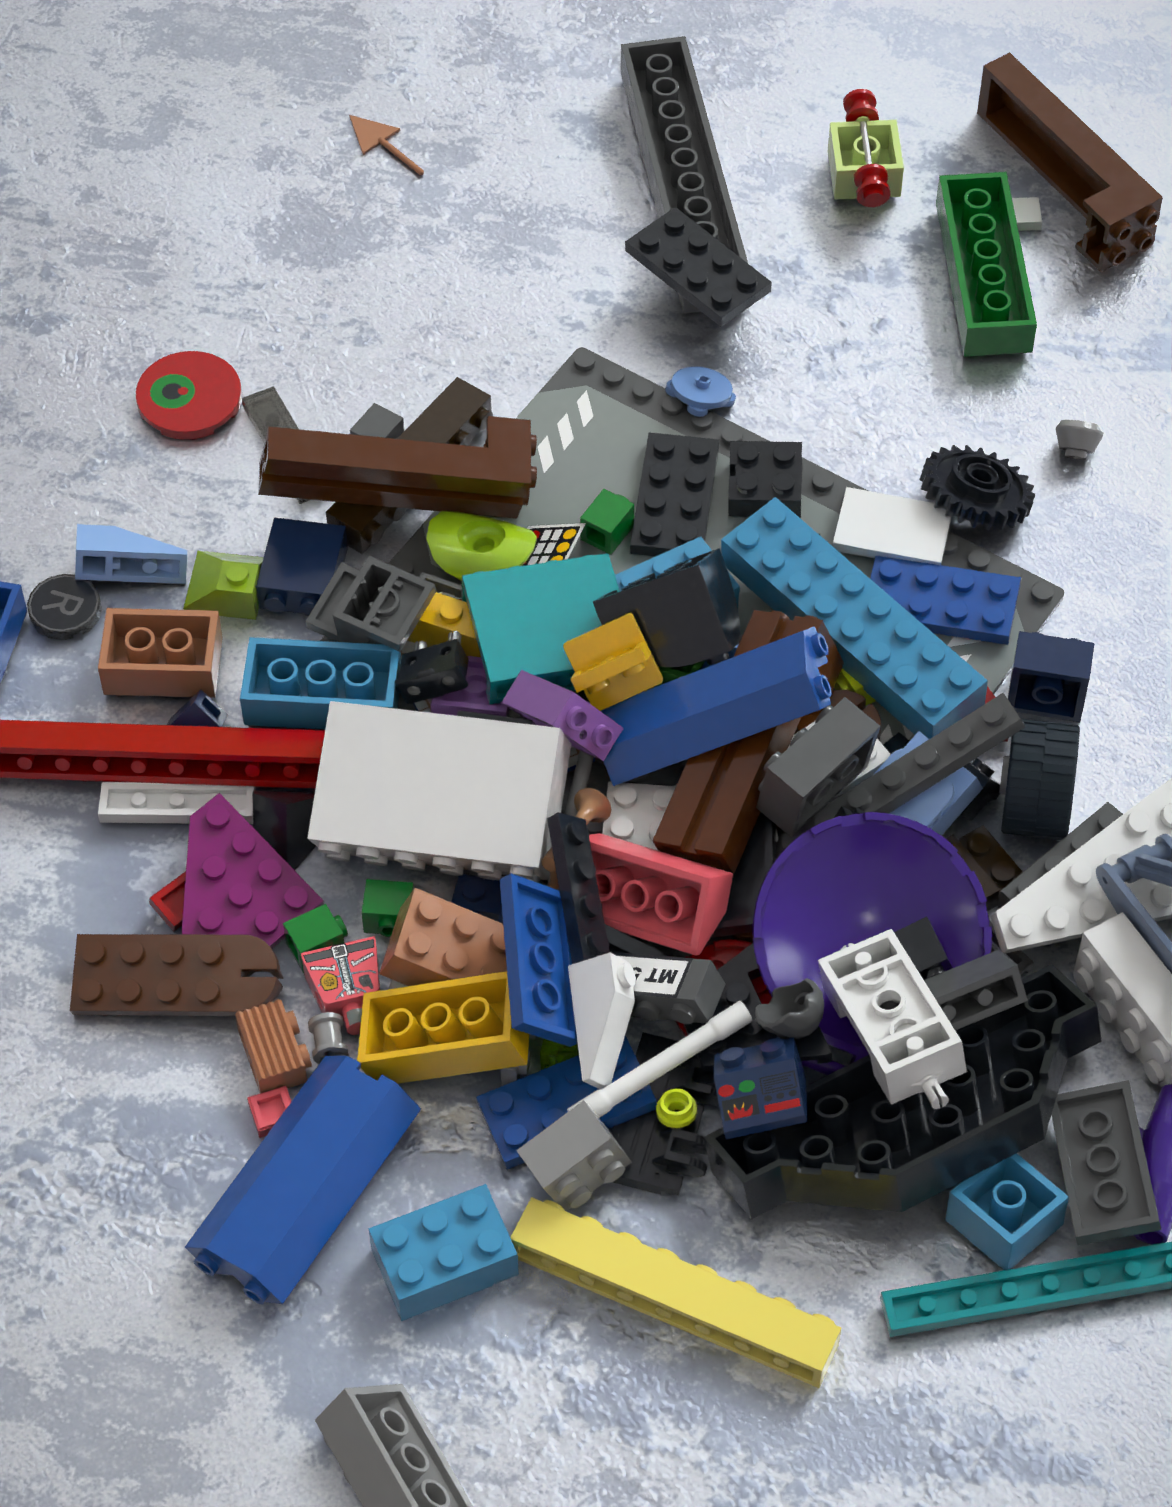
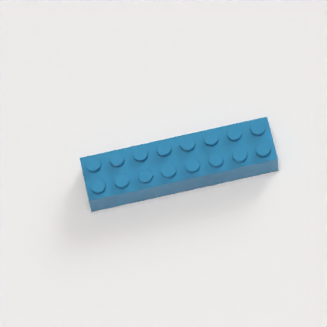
M776 497L721 539V554L726 568L773 610L786 614L790 620L793 621L795 616L804 617L806 615L823 620L844 661L842 669L863 686L864 691L914 735L920 731L928 739H931L985 704L988 683L986 678Z

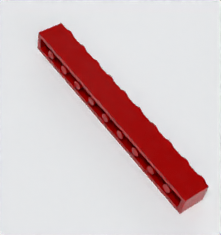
M0 720V778L316 788L325 730Z

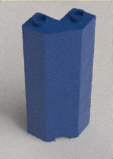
M815 626L653 687L601 710L603 714L623 727V730L603 761L612 785L615 786L831 705L829 698L832 695L830 684L824 675H820L818 667L828 663L826 655H828L829 651L823 635L817 633Z
M347 1055L325 1056L186 1244L185 1248L195 1257L194 1264L210 1276L215 1274L233 1275L245 1286L243 1288L244 1294L258 1304L262 1305L264 1302L283 1304L421 1108L395 1081L384 1075H381L377 1081L359 1071L361 1063Z

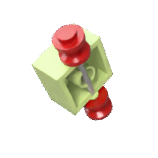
M855 89L844 97L843 107L847 112L845 115L846 122H830L827 152L834 200L857 199L861 205L875 208L886 203L890 197H901L904 164L897 120H879V114L875 108L877 104L876 96L868 89Z

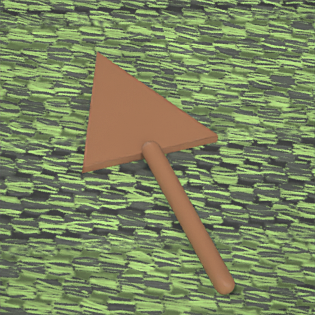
M349 115L363 155L381 144L418 175L424 174L422 168L387 141L388 138L398 133L400 128Z

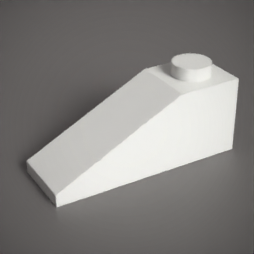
M611 952L568 966L582 1081L598 1089H603L612 1082L635 1003L633 986L636 983L634 970L629 962Z

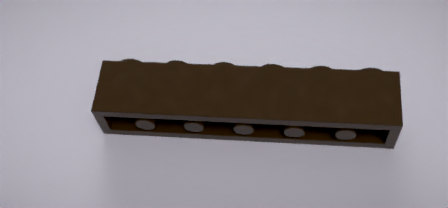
M456 377L397 439L469 446L471 440L480 431L487 429V417L493 416L491 395ZM335 502L326 511L327 524L346 526L348 546L363 554L372 544L375 545L380 541L384 531L394 521L402 518L406 508Z

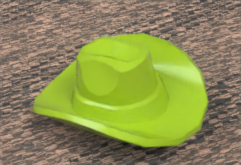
M441 511L429 521L426 540L433 560L446 573L462 580V575L473 574L478 571L487 572L507 569L513 566H522L534 551L537 536L530 529L505 521L463 512Z

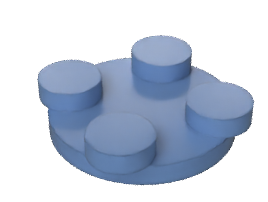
M686 367L678 370L673 375L672 380L666 383L665 388L668 395L676 397L687 404L688 412L697 417L707 415L709 409L731 407L736 399V395L732 392L731 382L723 374L705 367Z

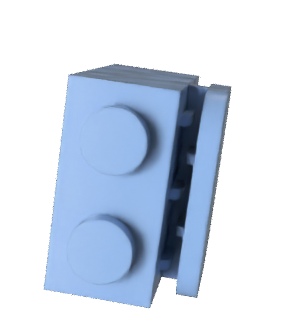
M918 731L903 749L893 752L875 773L929 739ZM962 767L889 814L917 821L942 836L983 787L976 776Z

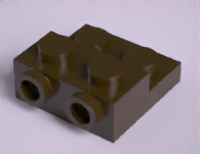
M984 825L959 839L954 834L947 837L946 840L958 850L957 853L964 859L970 870L975 872L987 899V902H985L987 911L998 906L1001 890L1023 873V871Z

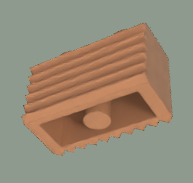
M280 999L274 1002L269 1001L266 1005L261 1004L259 1007L254 1006L252 1009H245L243 1012L238 1011L235 1014L238 1032L259 1092L263 1093L283 1086L290 1088L306 1083V1068L312 1067V1063L305 1043L297 1045L294 1035L299 1034L300 1030L294 1011L286 1012Z

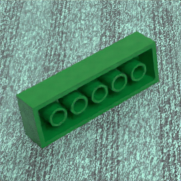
M1007 172L939 175L936 208L963 356L1033 353L1037 321Z

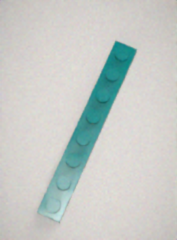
M1172 1241L882 1291L880 1301L889 1336L895 1337L1172 1288Z

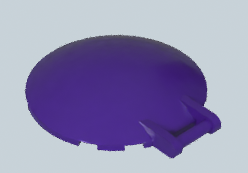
M865 812L838 816L810 828L797 837L783 850L767 872L759 890L753 915L752 935L754 953L762 980L771 997H773L772 991L774 988L796 984L806 978L814 981L821 989L824 999L823 1018L819 1027L829 1046L853 1055L850 1064L869 1055V1052L863 1046L848 1017H839L824 992L818 965L819 959L840 951L845 945L849 947V943L857 944L890 929L896 932L926 916L931 922L953 968L991 953L992 926L989 925V916L985 903L987 899L975 872L970 870L964 859L957 853L958 850L943 836L917 821L888 813ZM817 1060L801 1061L803 1066L824 1075H829L845 1067V1065L836 1061L818 1064Z

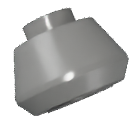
M1061 420L1055 428L1059 449L1066 451L1065 457L1086 460L1087 454H1094L1104 436L1100 425L1080 420Z

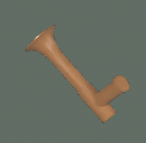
M584 788L575 794L574 804L578 811L575 817L585 819L587 825L590 821L600 823L610 817L611 804L600 791L593 788ZM551 847L541 863L544 869L550 871L549 887L559 890Z

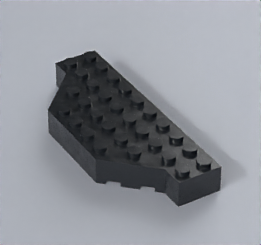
M1050 964L1022 978L1028 1001L955 1030L962 1041L967 1072L940 1084L945 1095L949 1098L946 1106L942 1107L939 1102L940 1109H934L925 1092L917 1093L891 1104L874 1076L869 1054L807 1085V1122L731 1139L725 1138L722 1127L704 1136L711 1172L751 1220L787 1201L904 1212L1045 1139L1068 1058L1102 1042L1097 1005L1053 964Z

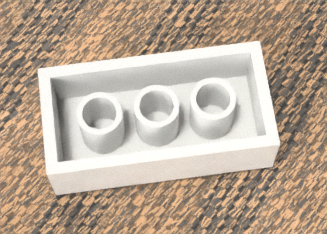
M1122 912L1083 933L1073 972L1074 979L1080 990L1084 993L1088 992L1095 1001L1098 1012L1103 1020L1107 1023L1111 1022L1119 1032L1120 1039L1126 1050L1130 1053H1135L1142 1062L1149 1080L1162 1088L1164 1085L1172 1084V974Z

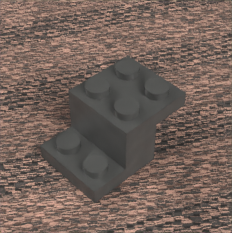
M370 555L360 570L341 562L305 621L308 629L337 642L384 644L401 652L435 595L436 586L427 580Z

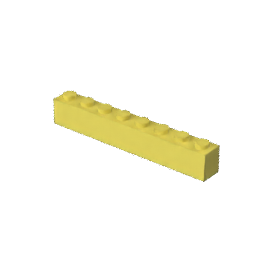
M531 1197L510 1237L517 1251L518 1260L817 1388H820L839 1346L841 1327L835 1325L834 1321L822 1314L811 1315L796 1309L793 1303L784 1298L765 1296L758 1293L752 1285L746 1282H732L720 1277L716 1271L702 1264L694 1266L682 1261L675 1253L668 1249L658 1248L656 1250L644 1245L637 1237L630 1233L620 1232L618 1234L606 1229L596 1219L589 1216H582L580 1218L566 1212L561 1205L551 1200H544L542 1202Z

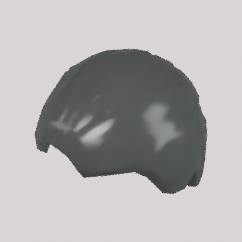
M806 978L796 984L774 988L770 1003L759 1004L755 1008V1020L762 1028L782 1039L794 1037L795 1040H799L809 1036L818 1028L824 1012L823 993L814 981Z

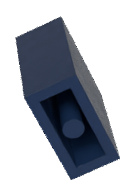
M274 517L256 584L259 609H267L272 612L300 613L309 616L341 562H345L348 550L346 526Z

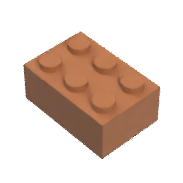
M106 608L98 664L103 694L193 697L201 689L210 698H216L223 638L219 612L210 610Z
M414 888L400 907L379 974L404 985L414 986L507 971L503 924Z

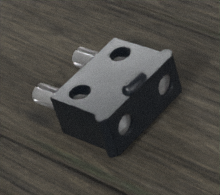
M458 631L450 632L447 642L427 647L426 642L417 641L412 652L402 654L399 677L394 683L407 704L430 698L434 699L468 687L469 684L466 676L469 658L461 646L460 633Z

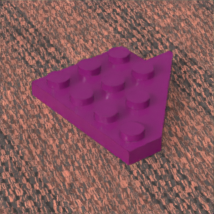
M220 793L190 816L182 934L252 935L262 939L273 949L285 939L284 922L324 905V900Z

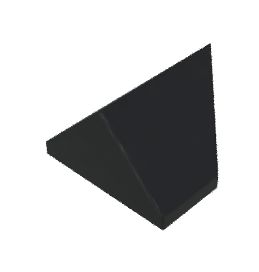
M253 790V828L296 870L316 847L315 844L307 839L315 792Z

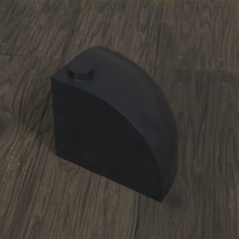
M720 548L677 563L655 576V573L642 577L628 583L627 586L621 588L622 591L620 592L613 590L593 601L602 625L625 614L632 613L657 666L682 667L704 660L707 661L708 665L719 663L730 658L728 652L737 646L740 640L738 607Z

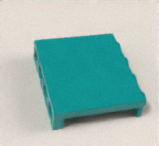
M608 553L585 555L579 558L559 561L551 560L546 563L513 566L507 569L487 572L478 571L473 574L462 575L461 599L467 602L487 678L486 694L489 705L498 704L503 701L521 670L570 691H576L570 680L575 671L567 657L563 644L601 626L602 624L596 613L593 601L613 590L620 592Z

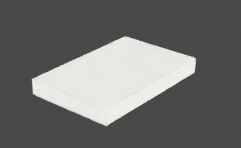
M846 487L833 547L839 552L875 558V556L941 565L952 515L945 516L946 509L934 508L935 503Z

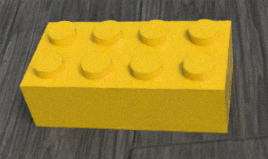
M507 971L368 992L363 995L357 1061L361 1063V1069L364 1073L377 1081L381 1075H384L400 1084L525 1066L528 1064L529 1034L512 1029Z

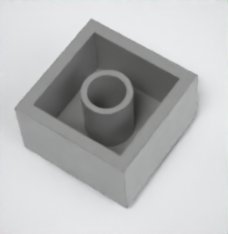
M584 1100L516 1150L542 1188L565 1211L585 1204L591 1198L594 1190L604 1183H611L617 1180L624 1173L625 1167L632 1163L605 1124Z

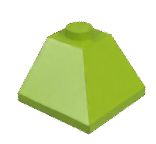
M198 550L183 609L218 611L219 616L256 620L259 611L256 584L263 557Z

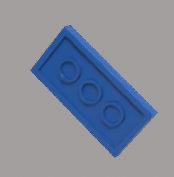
M875 556L870 579L932 633L1009 644L1021 577Z
M510 873L500 879L512 1029L569 1047L574 1046L578 1042L568 966L572 965L560 891Z
M626 1036L624 1037L611 1083L640 1066ZM579 1055L476 1096L478 1106L506 1170L525 1163L516 1150L568 1112L567 1108L594 1091L599 1090L582 1081ZM648 1084L615 1105L608 1113L601 1116L600 1120L609 1129L656 1110L657 1100L650 1085Z

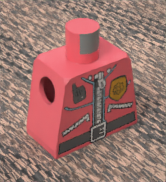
M375 936L301 953L304 976L321 1013L335 1012L343 1016L347 1033L351 1035L360 1034L363 995L368 992L380 991Z

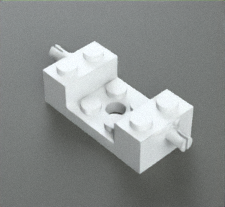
M887 930L857 944L849 943V947L845 945L840 951L819 959L818 965L824 992L839 1017H848L869 1052L874 1076L889 1102L894 1104L917 1093L925 1092L934 1109H940L939 1102L942 1107L946 1106L949 1098L945 1095L940 1084L967 1072L962 1041L893 930ZM886 1001L900 1003L894 1009L885 1010L880 1008V1005Z

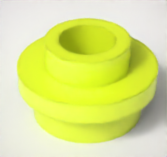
M678 1088L670 1089L658 1100L656 1115L665 1126L682 1128L695 1120L697 1104L687 1091Z

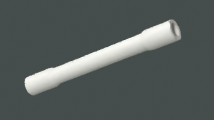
M741 1001L736 1002L712 1017L704 1026L605 1088L594 1091L567 1108V1111H570L584 1100L600 1118L624 1099L715 1042L724 1040L751 1023L753 1019L748 1009Z

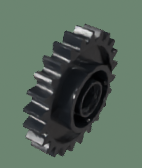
M952 445L950 451L941 447L939 453L933 451L930 458H926L919 478L922 481L921 490L927 491L925 498L936 500L934 508L946 509L945 516L956 515L958 523H962L965 520L970 521L973 528L977 524H982L986 530H990L991 525H995L999 530H1003L1005 524L1014 528L1016 522L1023 523L1025 517L1029 516L1035 498V493L1032 492L1034 485L1027 483L1028 475L1018 474L1019 466L1011 467L1008 465V458L999 460L997 459L996 452L987 455L981 447L977 451H973L968 445H965L964 450L959 449L956 445Z

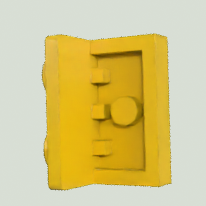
M632 613L625 614L563 644V648L575 671L570 680L576 692L584 690L590 704L599 711L663 682V676Z

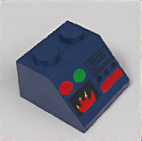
M794 1037L783 1040L774 1038L765 1041L761 1045L743 1049L733 1047L714 1055V1081L726 1139L807 1122L806 1075Z

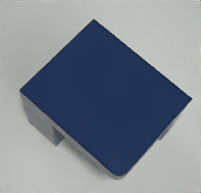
M200 689L170 718L167 725L222 727L228 714Z

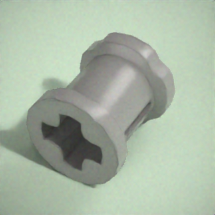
M335 1012L320 1013L308 1021L309 1032L314 1035L315 1049L312 1051L313 1061L317 1064H320L325 1056L349 1055L348 1047L342 1040L341 1029L344 1027V1020L340 1014Z

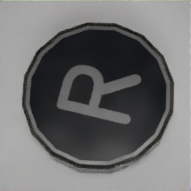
M73 574L51 576L38 583L30 593L27 602L29 618L37 632L50 639L58 640L73 639L75 634L89 632L99 621L102 611L98 589L90 580H75V575Z

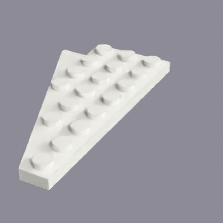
M1172 777L990 916L1000 949L1004 954L1080 938L1084 932L1118 915L1098 882L1096 868L1103 863L1113 866L1117 864L1119 857L1143 845L1150 847L1155 845L1156 837L1162 834H1168L1172 837ZM1141 878L1131 884L1124 882L1155 922L1172 918V887L1145 878Z

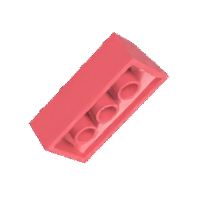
M601 833L589 835L604 923L622 933L695 956L700 955L727 911L733 873Z

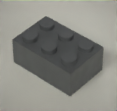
M846 697L834 707L831 705L825 707L818 715L815 725L809 730L806 728L801 729L790 742V747L783 754L779 751L773 754L764 766L766 774L758 787L760 795L756 808L790 837L798 832L868 767L881 726Z

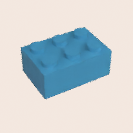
M486 1184L368 1228L371 1251L401 1321L519 1276L517 1251Z

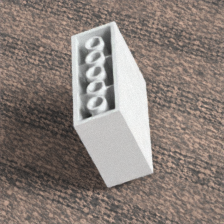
M330 701L307 839L318 847L319 852L327 853V858L337 861H349L350 856H358L364 858L365 863L377 866H387L388 860L402 863L403 868L417 871H425V866L430 865L439 867L441 873L461 876L463 875V870L478 872V877L489 880H500L501 875H508L510 873L537 883L540 882V879L549 880L550 871L544 869L541 863L543 857L552 847L547 818L558 812L561 813L571 743L562 730L557 727Z

